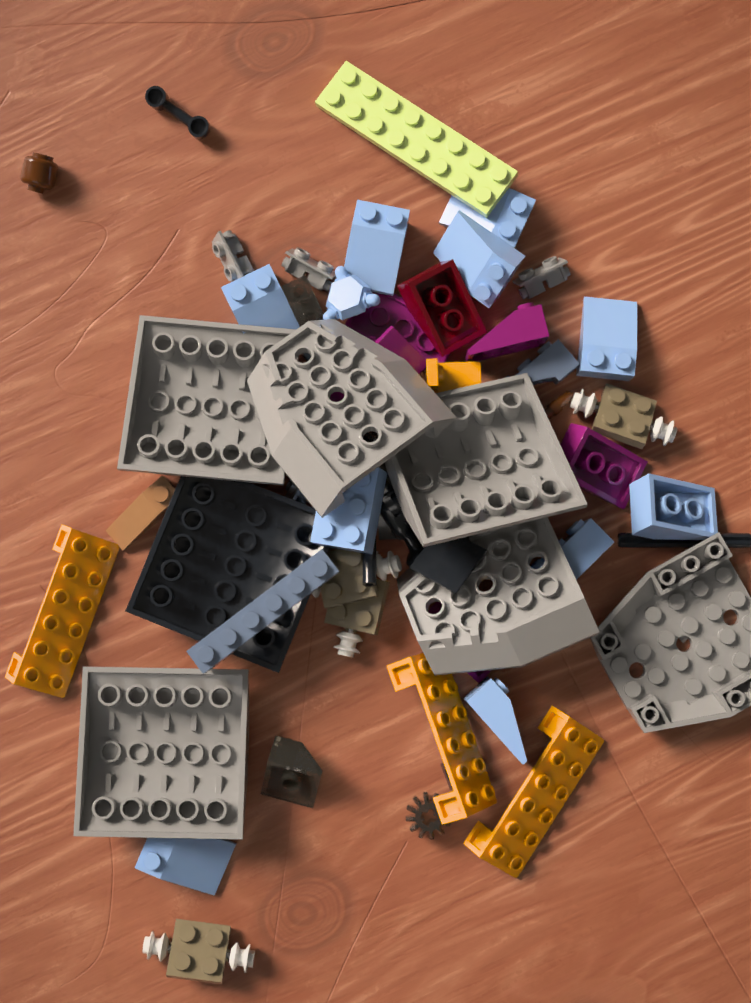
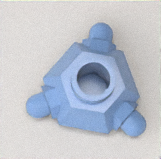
M338 266L335 269L337 279L331 284L326 302L328 309L323 314V320H338L339 318L345 320L365 312L366 308L377 306L380 303V297L377 294H373L371 288L355 274H348L345 267Z

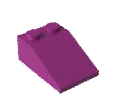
M532 302L519 305L517 307L518 310L512 312L468 349L464 359L465 362L483 361L543 346L549 337L542 305L534 306Z
M571 423L560 445L580 489L621 509H625L630 499L629 484L640 479L648 461L586 426Z

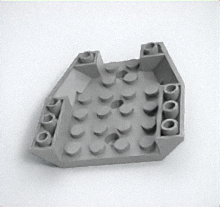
M335 319L306 322L265 351L247 380L272 457L321 518L345 502L343 492L425 432L430 430L434 435H437L457 420V417L404 358ZM302 353L311 355L310 360L305 363H300L296 359ZM334 392H342L345 395L339 402H333L329 399L330 395ZM370 431L376 432L379 435L374 442H366L363 440V436Z
M548 517L469 536L470 541L485 548L487 552L457 594L410 568L396 579L399 595L407 616L434 675L523 667L600 633ZM535 557H542L545 559V563L541 568L534 569L530 567L531 560ZM483 580H492L493 586L489 591L483 592L479 590V584ZM433 602L442 603V608L437 614L428 613V607Z
M720 532L648 571L598 626L600 633L590 637L602 667L624 706L643 733L729 718L751 706V597L729 560L733 555ZM727 610H733L737 615V620L733 625H727L724 622L723 615ZM681 636H687L690 641L689 649L684 652L680 651L676 646V641ZM635 662L643 666V674L638 678H633L629 673V667Z

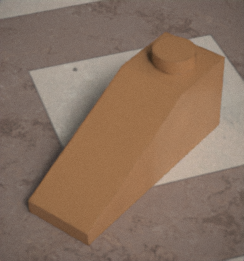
M162 475L142 492L106 529V532L122 551L126 550L164 517L175 491V486L168 478Z

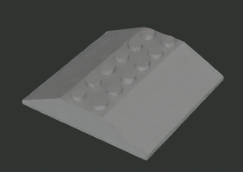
M140 315L117 469L121 471L284 486L285 472L272 457L247 380L264 352L296 329Z
M528 373L435 393L457 417V420L437 435L428 430L385 462L403 515L423 547L587 507L585 497Z
M83 667L73 836L243 839L248 780L249 670L211 669L203 674L200 669Z

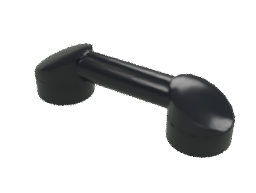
M160 86L148 88L145 93V100L153 109L158 111L165 110L188 126L190 134L196 139H203L209 134L211 126L206 118L202 116L192 117L170 102L168 94Z

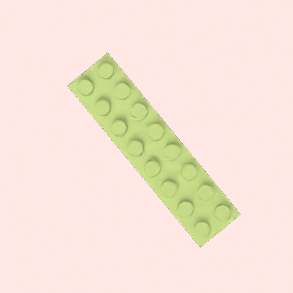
M348 61L344 62L315 101L316 107L486 218L518 176L517 170Z

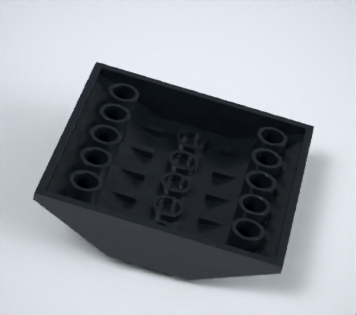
M180 476L125 612L195 640H202L318 551L323 549L327 554L329 547L319 546L310 542L316 510L249 482ZM310 595L234 651L232 655L279 673Z

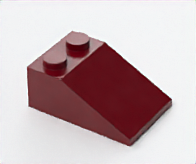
M453 259L439 262L397 285L409 312L441 357L487 333Z

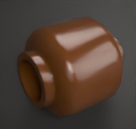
M35 152L32 153V156L25 157L20 179L23 183L28 184L27 190L43 194L44 189L50 190L54 188L58 165L53 162V157Z

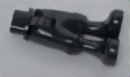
M386 479L380 514L391 529L392 536L398 540L405 541L409 551L406 564L410 568L424 547L413 534L411 526L403 515L394 488Z

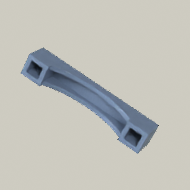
M559 339L553 344L548 341L537 351L540 355L536 359L531 361L528 358L517 368L519 373L516 375L528 373L533 386L545 382H553L557 385L578 367L579 362Z
M321 549L186 652L203 674L209 672L261 630L340 573L324 550Z

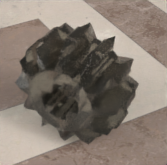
M427 791L423 792L424 801H420L416 795L413 797L417 806L408 804L406 808L415 814H409L405 818L407 822L415 821L409 827L411 832L416 831L420 827L418 837L423 838L425 832L429 831V838L432 840L434 839V830H437L440 835L445 834L440 826L441 821L433 797L432 800H429ZM435 792L433 794V797H436L439 794ZM429 809H432L433 815H436L434 819L430 818L428 822L424 821V815H421L422 812L427 813ZM450 822V823L443 824V825H445V826H450V825H451V822Z

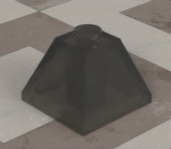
M275 736L266 766L261 795L310 808L314 807L323 770L302 742Z

